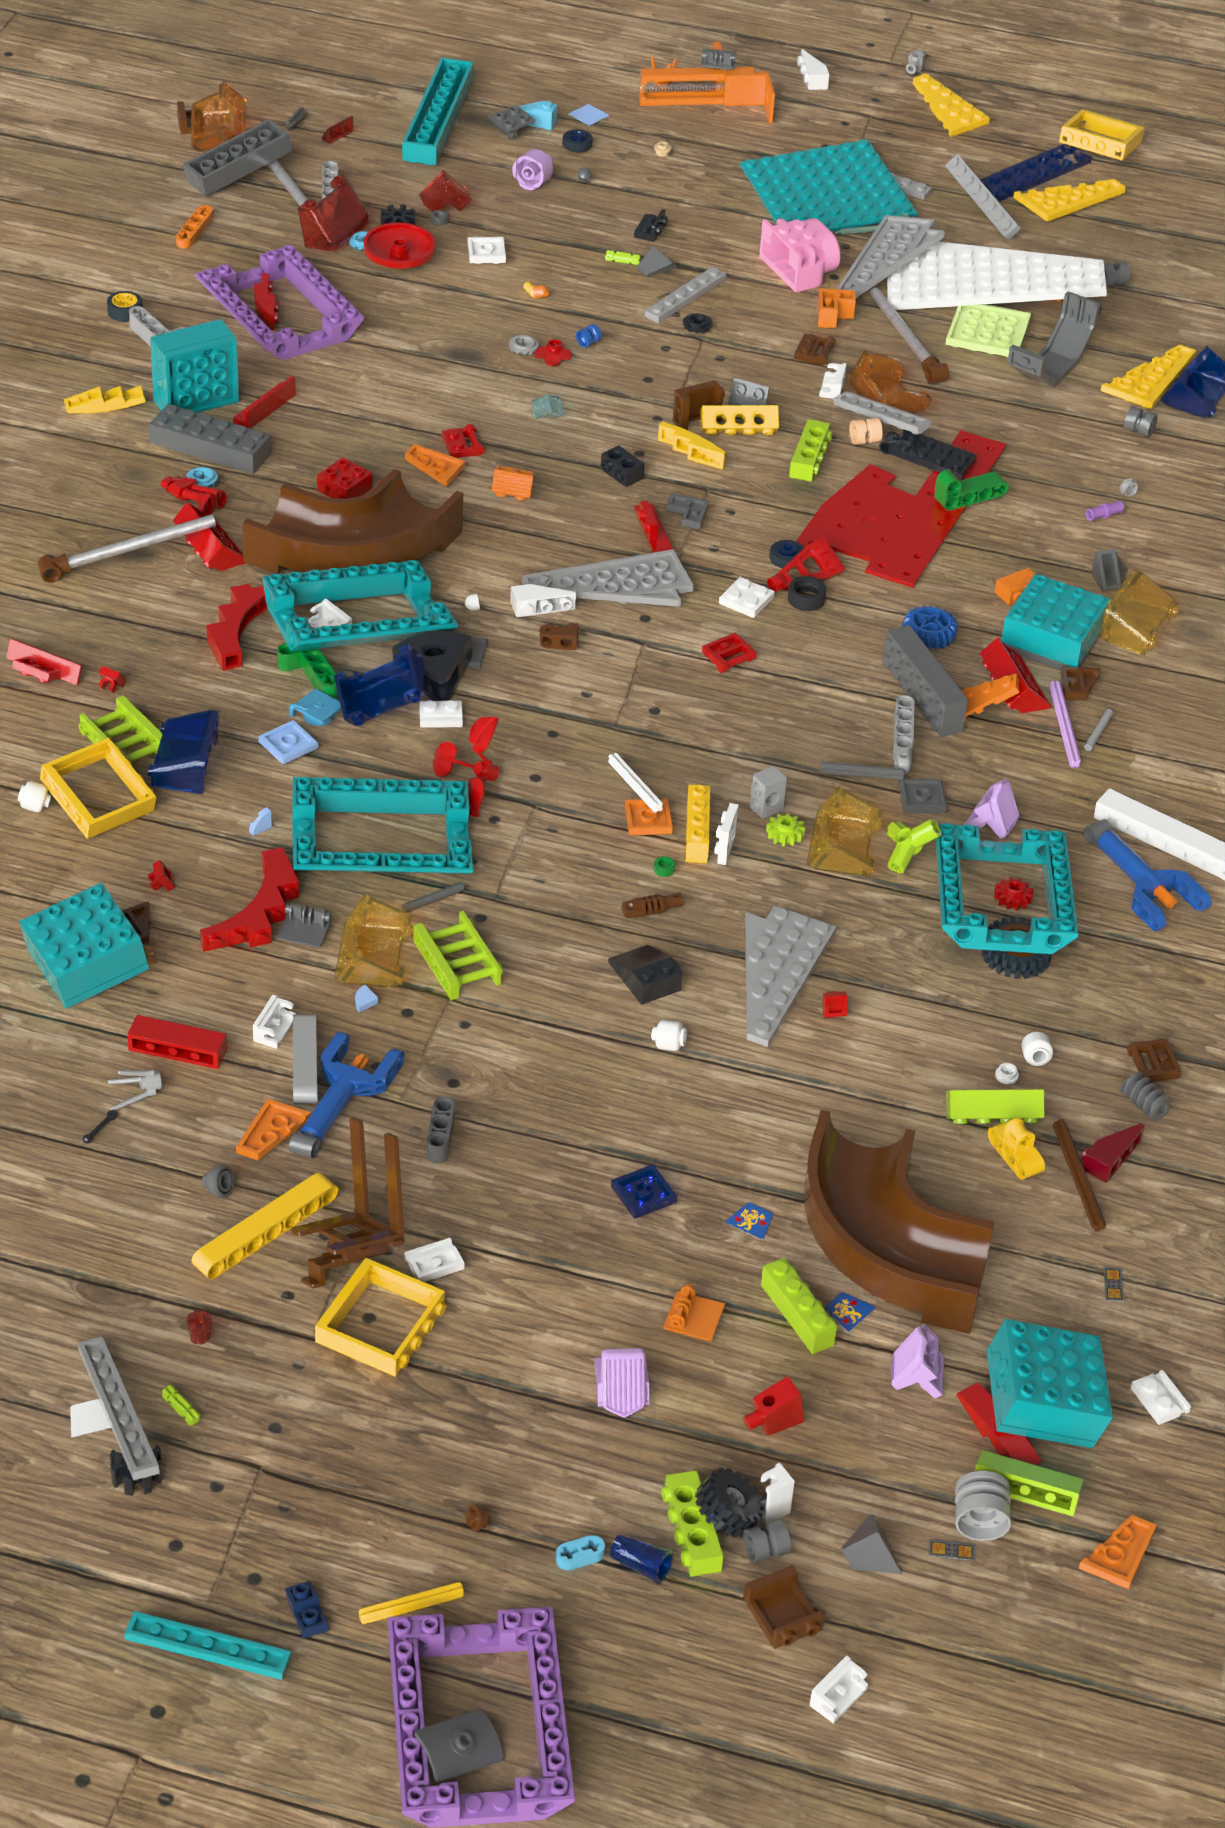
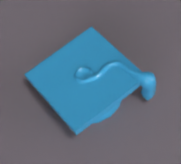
M315 688L296 704H290L289 716L294 717L296 709L303 713V718L308 724L323 726L332 722L334 715L343 709L345 704Z

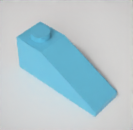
M538 101L518 106L536 120V122L529 124L530 126L552 130L557 123L558 104L551 103L550 101Z

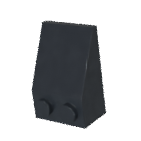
M649 945L608 959V963L641 1005L681 991L683 974L681 968L671 956Z

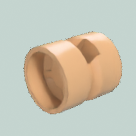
M877 417L868 418L866 421L863 419L852 420L849 426L852 444H865L866 441L868 443L881 442L882 425L880 419Z

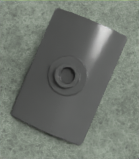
M476 1710L415 1731V1737L424 1748L432 1767L434 1779L438 1782L504 1759L497 1733L482 1710Z

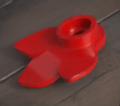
M551 339L547 342L546 346L536 349L534 357L545 359V363L548 366H557L561 363L562 359H571V352L564 348L560 340Z

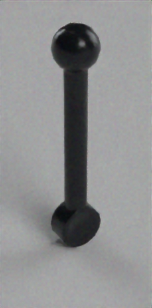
M114 1110L108 1111L107 1117L91 1133L83 1136V1142L86 1144L90 1143L92 1137L110 1120L117 1118V1112Z

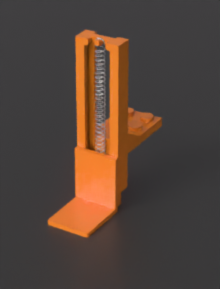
M713 42V49L722 50L720 42ZM734 67V70H723L720 68L641 69L639 91L641 106L723 104L724 106L763 105L768 123L771 124L773 121L775 93L767 71H755L754 67ZM711 80L714 82V89L712 86V90H710V86L709 90H707L706 84L702 85L703 90H697L698 85L694 84L693 90H691V87L690 90H688V87L685 90L684 85V90H682L680 85L681 91H679V85H677L678 91H675L676 85L674 86V91H672L673 85L671 86V91H669V87L668 91H666V88L663 91V87L662 91H660L659 85V91H657V86H655L656 91H653L654 86L650 85L649 91L647 89L645 91L644 87L647 82Z

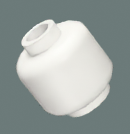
M28 781L26 785L22 784L17 801L20 802V806L23 809L39 813L42 811L43 806L48 808L51 795L47 794L48 788L45 785Z
M661 1020L657 1027H653L652 1040L656 1042L658 1049L678 1051L681 1046H685L687 1029L683 1028V1024L680 1021Z
M1031 1032L1024 1037L1021 1047L1023 1056L1029 1064L1042 1066L1051 1060L1053 1047L1051 1040L1046 1034Z

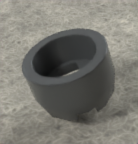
M585 167L581 168L577 174V179L581 183H587L592 177L591 170Z

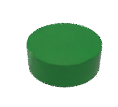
M662 856L655 859L653 870L658 876L669 877L675 873L676 862L672 858Z

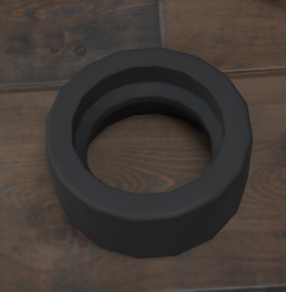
M801 576L790 582L788 602L794 608L802 611H814L820 609L825 604L826 585L820 579L812 576ZM809 591L816 595L805 596L798 592Z

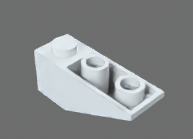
M801 50L800 56L797 58V64L800 66V73L803 75V82L806 83L808 90L828 89L829 73L826 65L805 50Z
M534 584L511 586L510 603L516 617L575 610L576 593Z

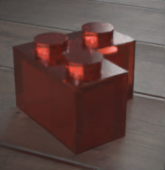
M444 170L419 194L424 206L432 212L441 210L447 203H450L461 212L472 201L467 188Z

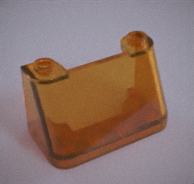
M864 350L849 376V384L859 396L911 414L926 410L932 400L925 392L917 394L909 392L899 382L904 374V368L897 358Z

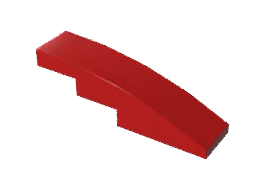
M978 1382L956 1394L982 1437L988 1436L999 1455H1005L1006 1457L1036 1466L1042 1462L1025 1436L997 1431L993 1398Z

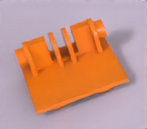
M686 1284L680 1291L676 1292L663 1329L711 1342L725 1303L695 1296L694 1286Z

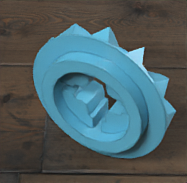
M368 232L352 234L349 238L350 246L355 250H364L363 241Z
M206 467L194 468L186 475L188 478L196 479L200 486L214 487V484L218 482L217 473L213 469Z

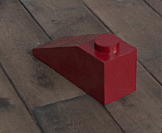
M1142 1123L1098 1139L1091 1148L1087 1147L1082 1155L1085 1172L1107 1183L1142 1141L1145 1125Z

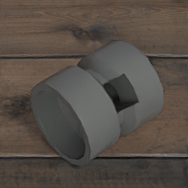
M1118 261L1113 264L1104 263L1106 287L1113 286L1114 283L1115 285L1128 283L1130 271L1126 261Z
M1131 406L1124 420V429L1132 432L1138 430L1139 434L1150 437L1155 429L1158 415L1150 411L1144 413L1143 409Z
M782 1520L767 1523L764 1528L759 1525L744 1530L745 1548L753 1563L769 1559L770 1554L778 1557L791 1552L790 1536Z

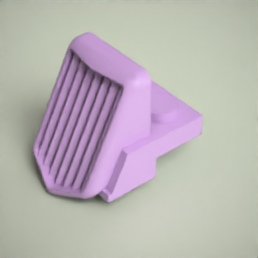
M1006 778L990 786L965 822V825L969 824L982 828L988 823L999 838L1007 837L1019 819V812L1010 783Z
M925 1324L918 1326L893 1353L891 1383L896 1390L918 1382L933 1398H937L943 1395L944 1355L938 1350L939 1338Z
M640 1348L603 1350L601 1358H595L598 1406H603L606 1410L625 1418L641 1410L645 1405H649V1377L645 1351Z

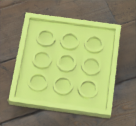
M986 304L958 306L946 338V345L1008 357L1009 348L1012 345L1022 346L1031 313Z

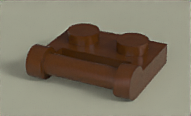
M804 333L795 351L794 359L824 365L828 360L827 355L830 349L836 343V339L833 336L824 338ZM819 347H823L821 353L816 354Z
M1167 1039L1134 1042L1127 1046L1128 1055L1133 1058L1137 1070L1143 1072L1144 1077H1149L1150 1083L1180 1078L1181 1069ZM1141 1053L1147 1054L1153 1070L1147 1069Z

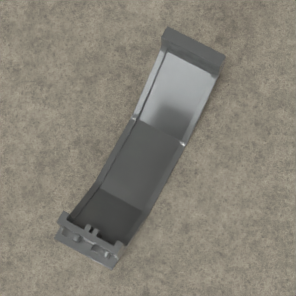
M1067 291L1064 294L1061 316L1045 348L1037 354L1012 345L1009 348L1007 364L1024 376L1056 387L1079 364L1101 317L1099 315L1101 303Z

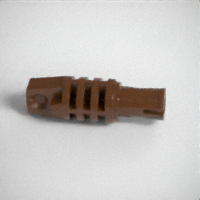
M680 892L665 896L655 894L623 902L621 909L625 918L644 917L645 915L663 913L665 909L682 907L684 900Z

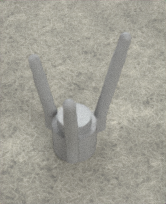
M119 1070V1075L139 1077L108 1080L109 1084L139 1082L141 1090L145 1089L146 1092L111 1107V1110L115 1111L148 1096L156 1095V1090L161 1089L159 1071Z

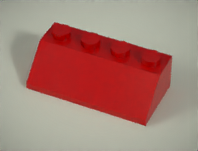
M187 502L175 516L173 522L178 525L210 514ZM216 519V526L184 535L186 537L185 541L195 548L194 552L204 559L202 562L210 569L214 567L223 571L245 564L243 562V552Z
M997 637L980 652L984 660L982 664L991 672L989 676L992 680L1017 674L1019 678V693L1005 700L1010 709L1013 710L1015 708L1020 713H1027L1052 707L1022 656Z

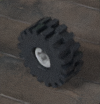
M722 1467L718 1470L715 1469L697 1488L698 1491L695 1493V1497L698 1499L695 1502L697 1506L701 1507L699 1510L700 1514L706 1515L705 1521L708 1524L712 1522L715 1525V1530H723V1535L726 1536L731 1533L733 1538L742 1537L744 1530L753 1527L764 1515L762 1510L765 1506L764 1503H761L763 1498L761 1494L756 1493L758 1490L756 1486L749 1484L750 1480L747 1477L743 1479L740 1472L736 1471L734 1474L732 1469L727 1468L724 1470Z

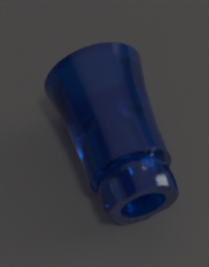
M620 1534L614 1539L610 1549V1557L620 1562L621 1565L647 1577L657 1585L661 1584L668 1575L674 1556L672 1549L655 1546L634 1537L629 1538Z

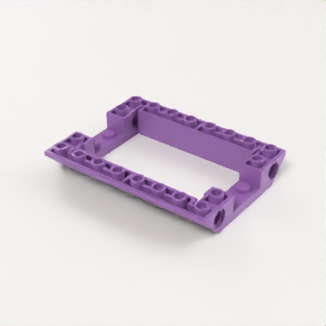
M287 245L283 248L260 254V267H255L248 271L236 273L226 264L195 273V277L260 345L281 360L346 341L364 320V316L293 245ZM262 273H269V281L286 277L324 316L322 317V330L298 336L289 327L281 329L280 332L273 333L235 292L253 287L254 283H261Z
M552 1607L498 1610L497 1623L444 1626L443 1614L388 1617L403 1815L430 1828L545 1820L575 1802ZM527 1651L540 1779L519 1777L515 1778L514 1790L459 1794L458 1782L441 1783V1786H429L427 1754L415 1737V1731L424 1728L419 1658Z

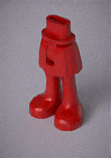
M168 476L161 481V486L166 488V492L182 501L189 499L196 501L199 504L198 508L212 515L214 507L222 509L226 505L227 494L225 491L218 488L200 486L196 479Z

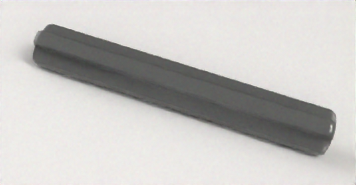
M822 762L820 768L823 774L904 780L905 770L900 768Z

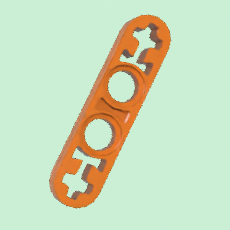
M199 206L176 235V245L179 248L191 247L213 219V208L211 206Z

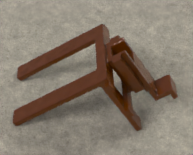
M356 1117L349 1118L355 1211L291 1228V1232L297 1236L318 1232L330 1239V1242H327L326 1253H322V1256L308 1259L309 1276L301 1278L303 1284L313 1289L325 1286V1269L383 1255L389 1251L388 1244L396 1247L403 1245L405 1242L399 1139L391 1133L384 1134L390 1225L369 1214L363 1121ZM350 1224L362 1231L343 1235L332 1228Z

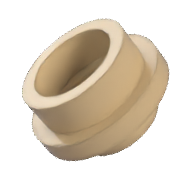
M660 141L654 145V150L659 156H667L671 151V145L665 141Z

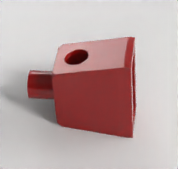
M787 1376L753 1398L754 1412L743 1416V1421L749 1431L761 1426L766 1435L781 1432L804 1422L801 1394L790 1377Z

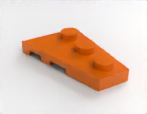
M413 444L405 453V460L445 487L465 468L464 460L417 444Z
M1017 674L1004 676L1000 679L961 690L968 699L965 721L967 720L966 717L976 712L978 715L983 712V708L989 704H999L1018 694L1019 678Z
M267 1098L236 1146V1153L260 1160L302 1127L310 1117L311 1112Z
M1131 1515L1112 1532V1536L1103 1544L1100 1543L1088 1558L1085 1557L1080 1562L1078 1569L1129 1589L1155 1533L1157 1524Z

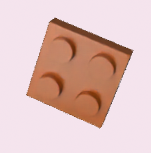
M668 798L660 799L663 803V810L656 813L642 799L625 800L624 808L628 834H672L673 827Z

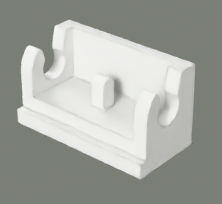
M847 363L828 364L827 367L830 369L834 368L836 372H825L819 397L834 399L841 394Z
M324 599L323 602L315 605L310 610L312 613L318 611L315 616L309 618V623L314 628L337 626L345 623L352 624V618L327 599Z
M272 995L253 1024V1041L277 1049L293 1024V1015H296V1013L287 1011L284 1007L292 1009L294 1004L277 998L276 995Z
M780 1463L776 1464L775 1468L765 1472L761 1477L762 1482L771 1478V1483L766 1488L767 1499L761 1501L766 1507L765 1515L762 1517V1521L765 1524L790 1514L795 1481Z
M846 1656L812 1690L810 1706L832 1723H835L868 1689L869 1684L863 1680L868 1676L867 1673L852 1662L851 1658Z

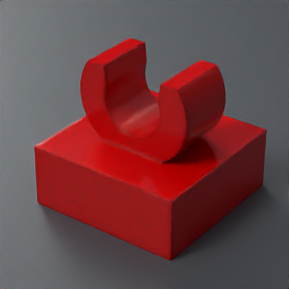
M104 666L101 667L99 671L100 676L103 678L99 682L101 689L104 690L109 683L111 684L109 690L112 693L116 691L117 685L124 687L126 679L120 672Z
M161 860L153 863L154 872L148 875V878L152 881L149 883V886L153 890H158L162 886L167 891L175 888L173 873Z
M828 991L823 993L824 1018L847 1016V993L845 991Z

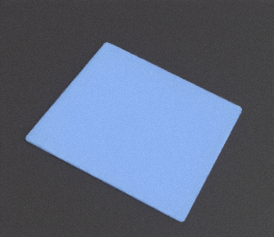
M590 104L569 113L570 116L587 125H591L609 116Z

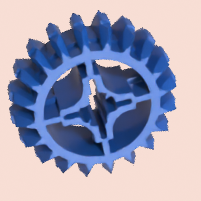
M924 605L922 608L915 607L914 610H909V613L904 617L902 627L910 625L928 649L934 648L935 650L938 647L944 649L945 646H950L956 637L958 628L956 618L952 617V613H947L946 609L941 610L939 607H926Z

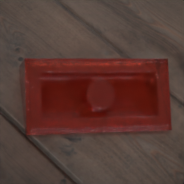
M351 115L327 128L321 140L331 144L353 132V116Z

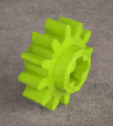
M789 813L785 816L777 814V819L771 817L770 822L767 823V838H774V844L780 842L782 846L789 843L794 846V842H801L802 837L805 835L804 822H797L798 816L791 817Z

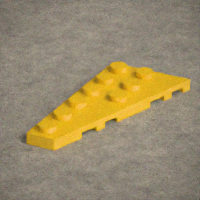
M921 74L913 78V85L920 94L924 95L925 102H929L930 109L938 120L943 122V127L949 130L950 137L989 124V116L936 81L930 75Z

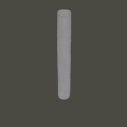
M1106 709L1084 745L1086 751L1092 750L1113 715L1111 709Z

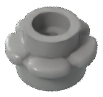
M1132 478L1124 480L1120 485L1121 494H1125L1128 497L1136 494L1138 490L1137 482Z

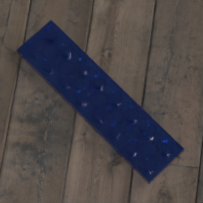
M1063 144L980 180L997 201L1000 202L1014 196V192L1020 191L1022 193L1091 163L1092 157L1075 146Z

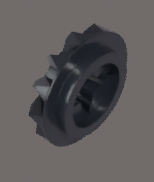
M694 313L687 315L683 319L684 329H688L689 332L704 333V331H709L712 327V320L704 314Z

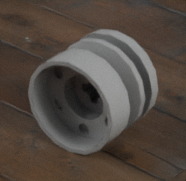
M990 1471L970 1472L957 1480L955 1485V1525L957 1531L967 1538L981 1541L995 1540L1004 1536L1011 1527L1009 1482L1002 1475Z

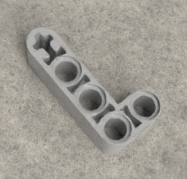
M135 306L129 309L130 328L150 347V337L187 328L179 327L169 331L145 308Z

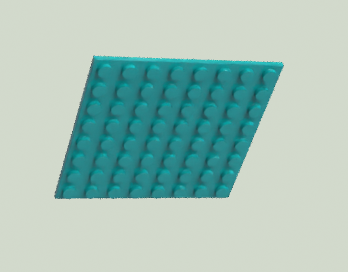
M869 140L846 142L840 145H829L823 148H812L811 150L796 151L771 157L766 156L740 162L742 170L775 223L778 219L790 222L816 218L830 231L881 223L885 215L902 217L903 213H907L908 217L917 216L916 210Z

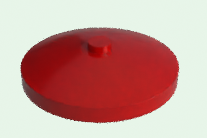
M388 223L371 229L364 237L363 248L365 255L374 263L389 268L405 269L417 267L428 262L435 254V239L429 231L420 226L409 223Z

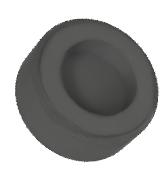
M443 210L433 211L431 213V222L435 225L448 223V213Z

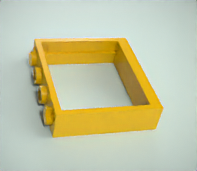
M1082 109L1062 126L1059 142L1124 160L1142 143L1145 127ZM1079 128L1086 129V130H1089V131H1093V132H1096V133H1099V134H1103V135L1110 136V137L1117 138V139L1124 140V141H1119V140H1116V139H1112V138H1109V137H1105V136H1102V135H1099V134H1095V133H1092V132H1088V131H1085V130H1081V129H1079ZM1117 152H1122V153H1121V156L1116 155V153H1117Z
M109 738L50 761L41 767L40 780L87 839L154 811L156 802L154 790L147 786L143 777L134 770L131 762L122 755L119 747H116ZM105 758L138 801L94 819L61 776Z
M365 1258L315 1325V1342L396 1377L401 1368L404 1369L407 1366L413 1351H417L420 1348L425 1334H429L432 1331L437 1317H441L444 1314L447 1306L445 1304V1291ZM370 1283L427 1306L425 1312L394 1355L336 1330Z

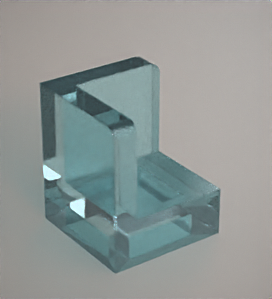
M547 394L532 401L535 419L546 415L556 418L563 416L561 397Z

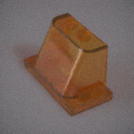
M226 82L219 84V92L192 103L191 146L198 152L208 151L246 131V99Z

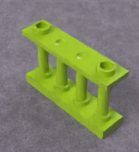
M124 696L116 698L117 708H115V711L91 721L84 713L79 714V730L82 735H86L93 743L106 738H113L128 730L134 731L136 735L114 744L116 747H119L122 755L130 762H134L152 753L158 754L163 760L171 757L170 740ZM118 718L125 722L105 732L98 728ZM141 741L148 745L128 755L121 751Z
M464 911L459 912V924L433 932L427 931L422 923L414 925L413 942L450 1000L459 998V988L463 984L488 976L492 978L496 986L501 985L502 965L499 961L495 960L476 931L472 919L468 918ZM461 932L466 938L441 947L434 942V940ZM471 947L475 954L452 961L445 960L443 955ZM480 961L484 966L483 969L461 976L455 975L452 971Z

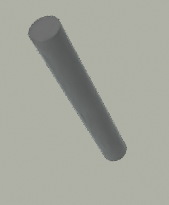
M460 882L402 904V910L404 913L464 891V885Z

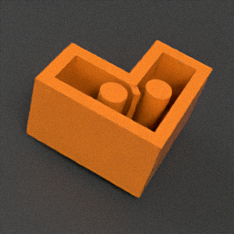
M819 288L817 302L818 327L825 329L836 328L837 318L854 319L855 290Z

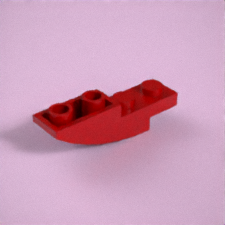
M262 273L261 283H254V306L258 317L270 330H274L275 323H278L279 301H275V294H272L273 281H269V273Z

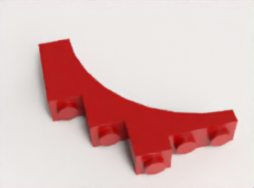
M250 583L230 587L231 603L218 606V623L206 625L207 642L222 671L242 667V650L239 644L241 635L256 617L268 610L264 586L252 588Z
M283 847L261 851L262 870L264 873L263 883L255 898L242 911L219 924L200 929L203 952L245 942L248 943L250 948L272 943L270 924L285 920L284 901L299 898V881Z

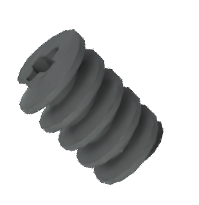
M1136 1072L1121 1085L1120 1092L1124 1093L1126 1098L1137 1105V1108L1143 1110V1113L1149 1116L1152 1121L1162 1119L1169 1111V1095L1163 1094L1161 1088L1156 1089L1157 1085L1153 1082L1150 1083V1078L1144 1077L1143 1072Z

